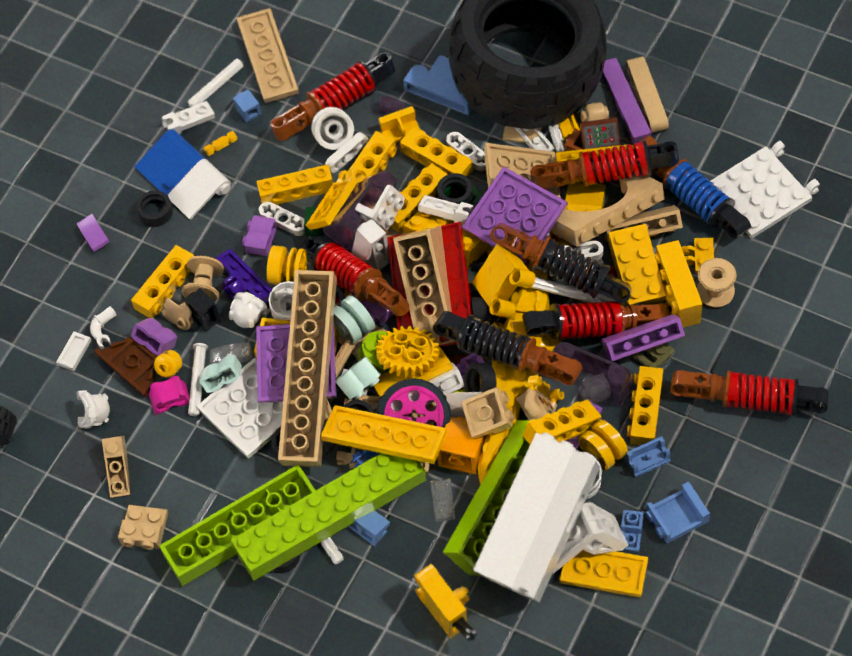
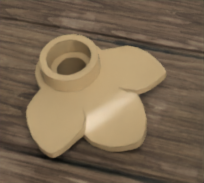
M167 298L164 303L165 309L162 310L163 316L170 323L176 324L180 329L189 330L192 326L193 318L188 304L183 302L178 305Z

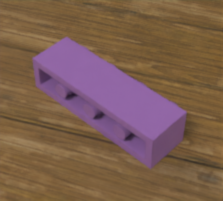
M672 314L603 338L601 341L606 357L614 361L683 337L685 333L680 317Z

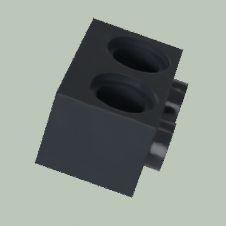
M201 288L188 296L186 302L191 309V316L205 332L221 321L215 302Z

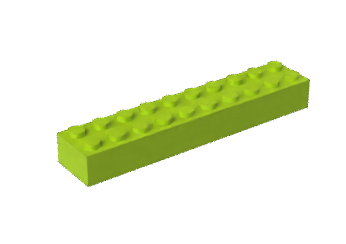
M380 453L231 539L233 549L253 581L353 524L356 519L377 510L425 482V469L419 461Z

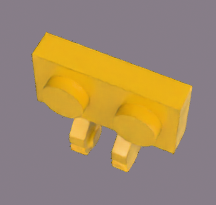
M694 238V247H681L684 255H694V257L685 256L688 265H695V275H698V270L705 261L714 258L713 238Z

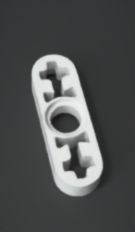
M359 132L332 154L325 162V165H329L330 172L336 173L364 149L369 138L362 132Z
M458 132L448 134L446 138L448 147L454 148L461 155L468 156L472 161L473 168L476 170H486L485 163H478V160H484L485 162L484 152ZM467 148L473 150L471 154L463 153V151Z
M264 202L260 205V216L276 219L277 227L295 236L305 234L304 218L271 202ZM281 216L288 217L285 222H280L278 219Z

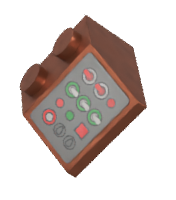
M617 117L581 122V148L591 149L619 146L620 137Z

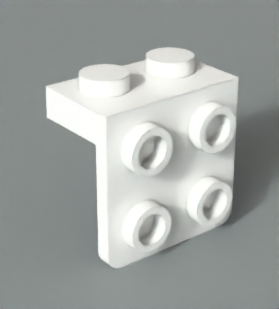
M388 184L373 210L360 203L357 204L355 210L360 213L359 217L361 219L369 221L372 218L381 228L388 231L389 227L394 223L399 209L403 207L405 197Z

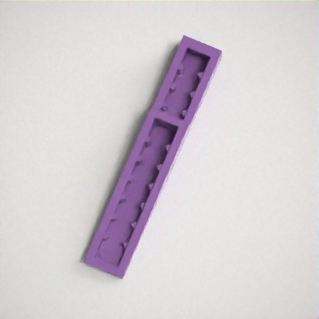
M617 59L606 60L602 74L632 143H637L646 136H651V131Z

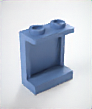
M689 481L682 484L681 490L653 505L651 502L647 503L645 512L649 522L655 524L658 536L661 539L664 538L667 544L708 523L710 517L709 511Z

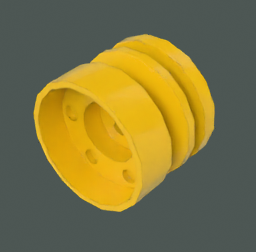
M273 245L267 262L268 284L278 285L284 282L285 278L286 282H294L295 270H307L306 250L300 248L297 252L296 248H292L288 255L286 247Z

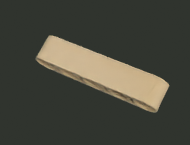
M644 56L626 60L625 65L628 76L651 133L669 129L665 110Z

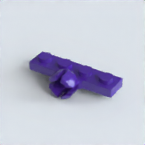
M231 249L216 257L222 263L224 271L229 275V277L223 280L222 287L226 294H230V298L234 299L236 293L248 292L265 302L266 306L269 305L268 300L272 289Z

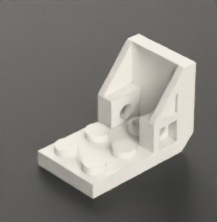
M591 502L584 503L553 574L583 549L591 554L624 550L628 543L615 516Z

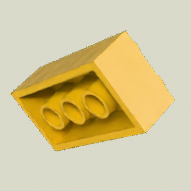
M418 211L403 226V234L451 224L454 221ZM462 229L467 269H469V264L477 261L486 251L487 243Z
M646 224L609 232L607 241L617 277L632 287V293L626 305H651L663 302L666 293ZM621 288L622 295L626 296L628 294L627 291Z
M679 240L657 245L655 258L666 293L665 301L672 309L671 315L674 314L680 317L682 327L701 323L702 302Z

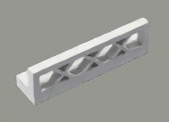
M451 362L452 370L428 380V382L437 386L445 396L446 393H452L464 387L461 374L453 362ZM415 390L410 391L408 394V398L413 402L417 401L420 397L419 393ZM395 400L391 403V408L394 411H400L402 403ZM429 400V401L426 402L425 405H427V404H429V403H431V402H433V401H432V400Z

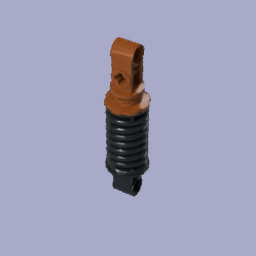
M504 223L496 224L490 232L493 242L522 255L523 260L528 259L532 261L533 270L540 269L544 274L550 270V277H555L556 275V280L560 281L562 279L564 284L569 282L570 287L576 285L577 290L582 289L583 293H589L593 299L601 293L619 303H624L631 296L632 287L630 284L610 275L609 265L598 264L597 260L591 262L590 257L585 258L582 253L578 255L576 250H573L571 253L570 247L565 248L564 244H559L558 246L557 241L549 236L543 241L538 239L536 235L531 237L525 232L514 229ZM496 229H502L505 237H498ZM624 288L628 294L620 296L617 290Z
M443 311L433 325V331L437 335L456 341L459 350L476 353L478 356L496 361L498 364H503L506 367L510 366L511 369L517 370L522 374L529 369L535 374L539 373L547 378L560 381L565 385H573L583 369L581 363L575 359L549 351L545 347H537L536 339L533 337L530 338L522 334L517 337L516 332H510L509 329L504 330L503 327H497L496 324L490 325L488 321L483 322L482 319L472 314L465 319L449 311Z

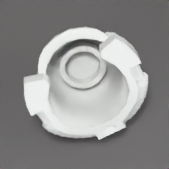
M248 292L236 293L231 303L229 319L234 320L242 328H253L261 316L265 318L268 316L270 309H267L266 303Z
M87 390L77 391V399L83 402L85 408V417H78L79 428L89 429L92 426L102 425V422L107 423L110 413L108 396L105 393L102 395H91Z

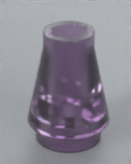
M387 95L386 97L382 96L379 111L394 113L405 109L406 103Z

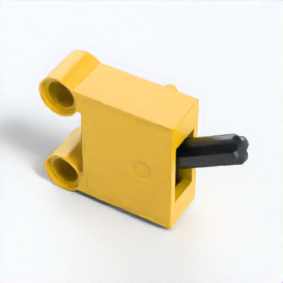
M499 244L495 245L485 262L473 261L472 264H469L471 271L477 273L472 283L489 306L490 313L495 316L511 318L515 313V305L508 300L516 287L531 288L535 283V274L528 270L517 253Z
M432 564L415 574L414 579L419 585L415 589L416 594L451 639L460 632L466 640H475L477 632L467 623L466 609L463 606L469 601V597L466 595L469 593L468 588L461 586L452 592Z

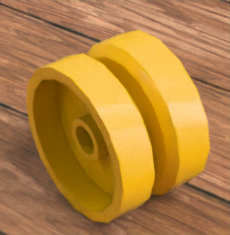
M602 419L591 426V431L587 430L578 437V443L582 451L593 455L600 463L601 470L603 471L612 467L615 464V459L620 460L628 452L627 445L622 436L611 424Z

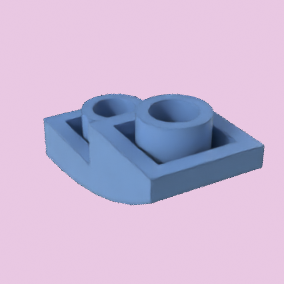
M623 510L621 531L628 546L618 552L639 555L644 512Z

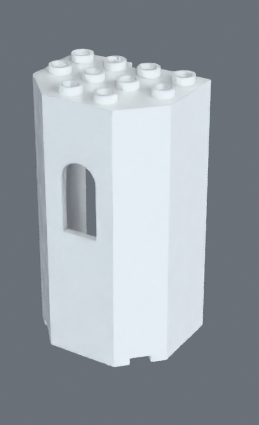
M543 432L542 435L536 433L474 571L498 585L540 602L600 469L597 460L594 459L595 457L586 452L582 454L566 441L557 442L554 436Z

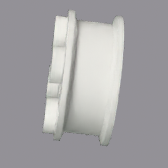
M324 108L313 118L311 125L312 134L324 148L330 150L339 149L353 137V122L339 108ZM331 125H337L334 132H329Z

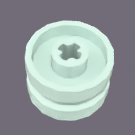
M349 295L341 301V307H334V326H337L338 333L345 340H350L356 344L362 339V333L367 335L375 328L371 315L355 297Z

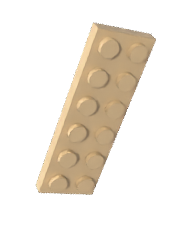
M271 9L238 17L237 22L264 103L299 94Z

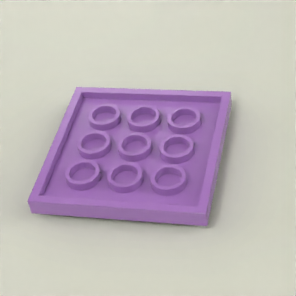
M503 166L462 226V229L493 248L497 243L492 241L490 232L498 223H504L514 229L521 230L531 237L536 235L538 239L544 241L568 204L567 201ZM496 229L498 237H505L502 229ZM517 254V255L520 257V259L522 260V262L525 264V266H527V264L529 263V260H528V259L523 260V259H522L523 256L520 255V254Z
M334 322L327 399L337 398ZM290 324L256 327L259 403L283 402Z

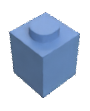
M248 89L233 98L236 110L246 123L262 114L259 102Z

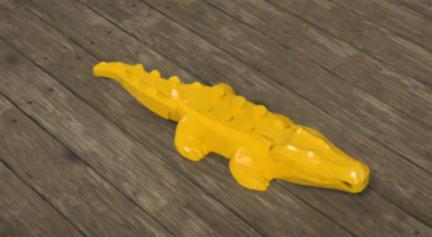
M529 261L526 266L528 270L532 271L535 277L547 280L548 273L544 274L540 269L533 270V262ZM517 287L510 300L515 305L514 315L507 319L504 325L495 321L493 324H496L497 327H503L504 330L509 329L510 332H516L517 337L521 334L527 336L522 315L528 311H549L548 292L535 288ZM551 335L527 336L536 339L537 347H545L547 350L556 353L560 351L561 340L554 341ZM493 361L492 368L496 374V387L502 392L505 391L509 398V403H506L508 410L510 409L514 415L515 420L512 421L514 426L521 417V406L516 398L530 388L528 378L533 375L539 376V373L535 374L532 370L527 369L522 374L517 370L511 369L510 366L506 367ZM542 381V385L535 386V390L549 398L550 384ZM513 427L497 434L493 432L487 434L478 460L480 485Z

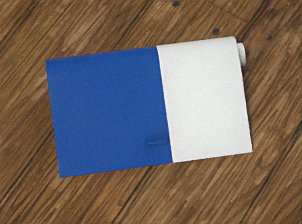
M174 129L168 130L134 166L159 191L168 195L170 201L190 220L215 193L224 195L231 188V182Z

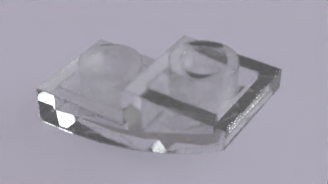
M235 343L210 350V364L219 363L221 359L229 355H235L240 363L246 362L251 359L250 343Z
M450 478L430 481L436 522L456 519Z

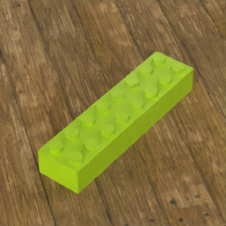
M517 420L443 551L446 556L468 575L481 576L474 571V568L529 450L530 444L523 437V433L526 429V424L530 420Z
M296 465L159 545L177 579L184 586L235 556L236 553L231 539L316 490L300 466Z

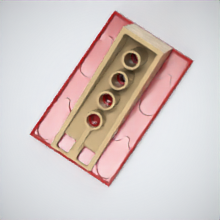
M461 221L387 237L393 289L399 292L409 304V311L405 315L396 316L398 330H400L401 326L404 329L411 326L412 330L419 327L420 332L425 329L426 334L432 333V338H436V343H439V347L457 344L456 341L437 335L433 331V325L443 311H449L465 319L472 314Z

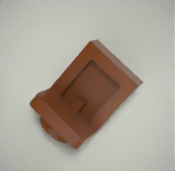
M574 129L572 134H568L565 140V151L582 150V148L578 147L580 145V130Z

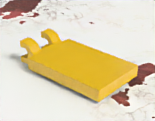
M355 167L351 168L349 172L346 170L341 171L338 180L331 185L305 226L310 230L329 226L356 184L362 182L365 176L362 174L356 178L355 172L357 169Z

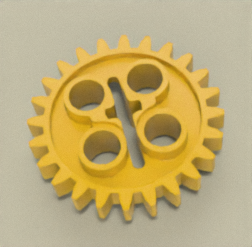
M401 326L400 330L393 328V333L386 331V336L381 335V340H378V346H376L379 365H383L384 370L390 368V374L396 371L397 376L404 373L405 377L408 376V373L415 377L417 372L420 375H423V370L429 372L430 367L434 368L435 362H438L440 350L439 343H436V338H432V333L426 334L425 329L420 332L419 327L412 330L411 326H408L407 329Z

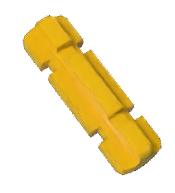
M230 131L226 134L227 136L223 135L211 142L212 145H206L203 148L207 156H211L215 153L214 151L217 152L228 146L229 142L233 143L236 141V134Z

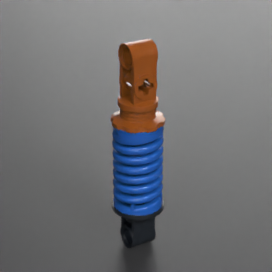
M646 136L639 141L643 142V140H646L648 146L658 144L651 136ZM680 160L675 166L652 169L660 178H663V187L669 189L677 198H680L688 207H691L698 216L706 220L711 228L719 226L733 239H737L751 228L748 218L734 208L735 200L723 193L722 190H719L717 186H714L712 182L708 181V178L703 177L702 173H698V170L694 169L688 160Z

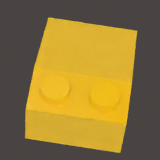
M584 183L568 184L565 198L568 205L565 209L577 212L603 209L606 185L594 184L585 187Z

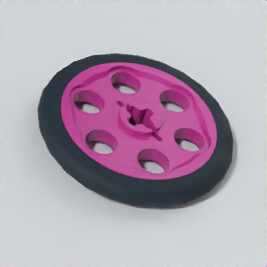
M404 379L393 384L382 395L377 406V414L412 421L411 417L402 415L411 414L412 410H415L416 414L425 416L417 417L414 422L426 424L428 420H433L438 427L445 428L446 424L451 421V409L446 396L433 383L423 379ZM413 390L417 391L420 396L415 402L408 398L409 392ZM398 400L402 403L400 411H394L391 408L393 401ZM429 400L434 401L437 405L436 410L428 411L425 407L426 402Z

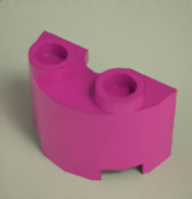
M173 376L161 383L155 382L150 385L149 398L155 415L168 411L172 406L181 407L189 404L190 395L184 381L180 380L179 376Z

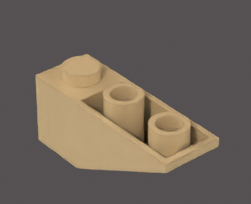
M119 436L102 439L110 498L130 495L125 437Z

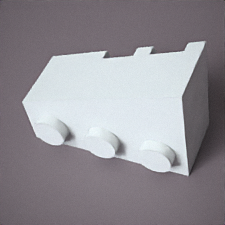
M371 218L369 221L362 223L357 229L352 254L373 268L381 270L390 263L386 232Z

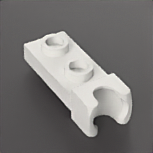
M205 101L175 114L172 112L164 115L162 123L165 128L168 127V130L174 129L181 134L183 130L214 119L215 115L208 102Z
M426 195L418 206V211L453 220L454 223L461 221V226L464 225L474 209L471 204L464 202L456 204Z

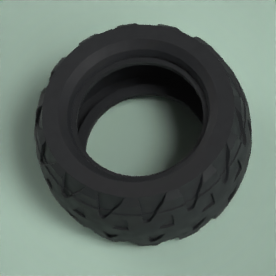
M463 0L453 20L448 46L449 65L455 86L459 94H463L469 106L478 114L497 124L522 129L553 126L564 122L571 114L578 113L585 106L599 84L607 52L604 22L594 0ZM532 32L548 37L558 43L567 56L552 65L525 67L501 59L491 51L487 44L502 34Z

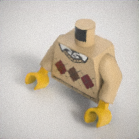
M533 375L528 378L530 388L516 398L528 420H537L547 413L552 414L556 411V401L564 399V392H559L560 389H553L549 392V398L535 390V386L542 385V377Z

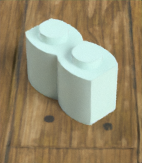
M235 355L226 356L219 363L210 364L203 369L200 383L207 393L217 391L223 384L233 383L240 377L242 365Z
M364 356L336 379L335 382L350 400L352 398L358 399L365 393L363 391L368 385L372 387L380 380L378 378L380 372Z

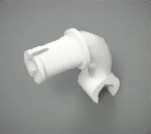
M111 306L99 315H94L90 325L91 335L95 338L101 350L104 349L103 342H107L111 346L110 338L101 332L104 324L117 316Z

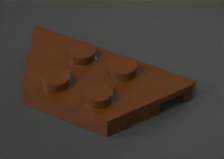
M129 337L121 342L111 343L110 347L102 350L100 348L94 350L95 355L144 398L147 396L156 374L154 361L157 356L146 346L137 343L132 337Z

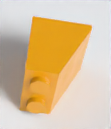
M451 416L450 423H447L445 426L447 434L437 456L438 466L477 475L478 460L487 435L473 439L467 420L460 416Z

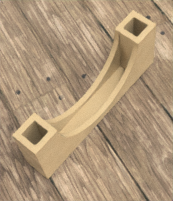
M634 172L633 177L628 178L626 173L625 179H621L619 176L621 192L625 194L620 201L596 211L577 212L564 209L550 232L578 247L664 200L663 184L647 175L636 177Z

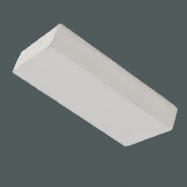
M73 332L56 361L57 366L75 371L92 341L91 338Z

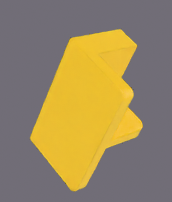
M413 106L379 118L382 134L395 139V142L402 140L412 127L421 130L416 121Z

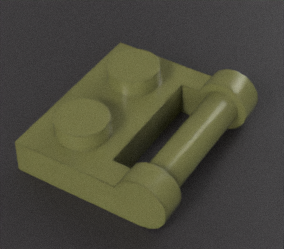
M663 343L643 350L655 362L650 361L639 352L630 356L646 367L661 368L675 353V349L667 343Z

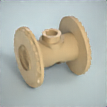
M209 256L191 257L187 262V268L195 274L194 282L182 287V295L187 299L192 292H196L201 288L214 302L217 301L219 292L212 287V277L220 276L224 272L222 263Z
M712 258L700 266L698 270L699 283L697 291L704 305L720 308L732 301L735 294L734 283L737 274L734 266L729 261L722 258Z

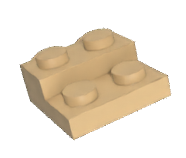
M498 387L461 401L473 439L491 432L497 434L513 427L512 421L515 418L512 411L508 410L506 403H509V398L506 392H502Z
M128 505L125 520H122L118 536L120 543L130 548L139 546L146 550L160 549L159 545H161L168 511L166 509Z

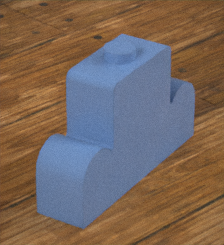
M438 56L430 71H427V68L423 65L413 66L404 79L405 91L469 115L472 111L463 94H459L455 86L449 58Z

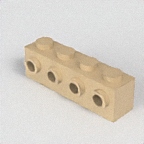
M673 205L639 213L605 231L604 236L608 243L607 237L609 232L646 224L649 237L657 236L662 232H674L679 228H683L680 210Z

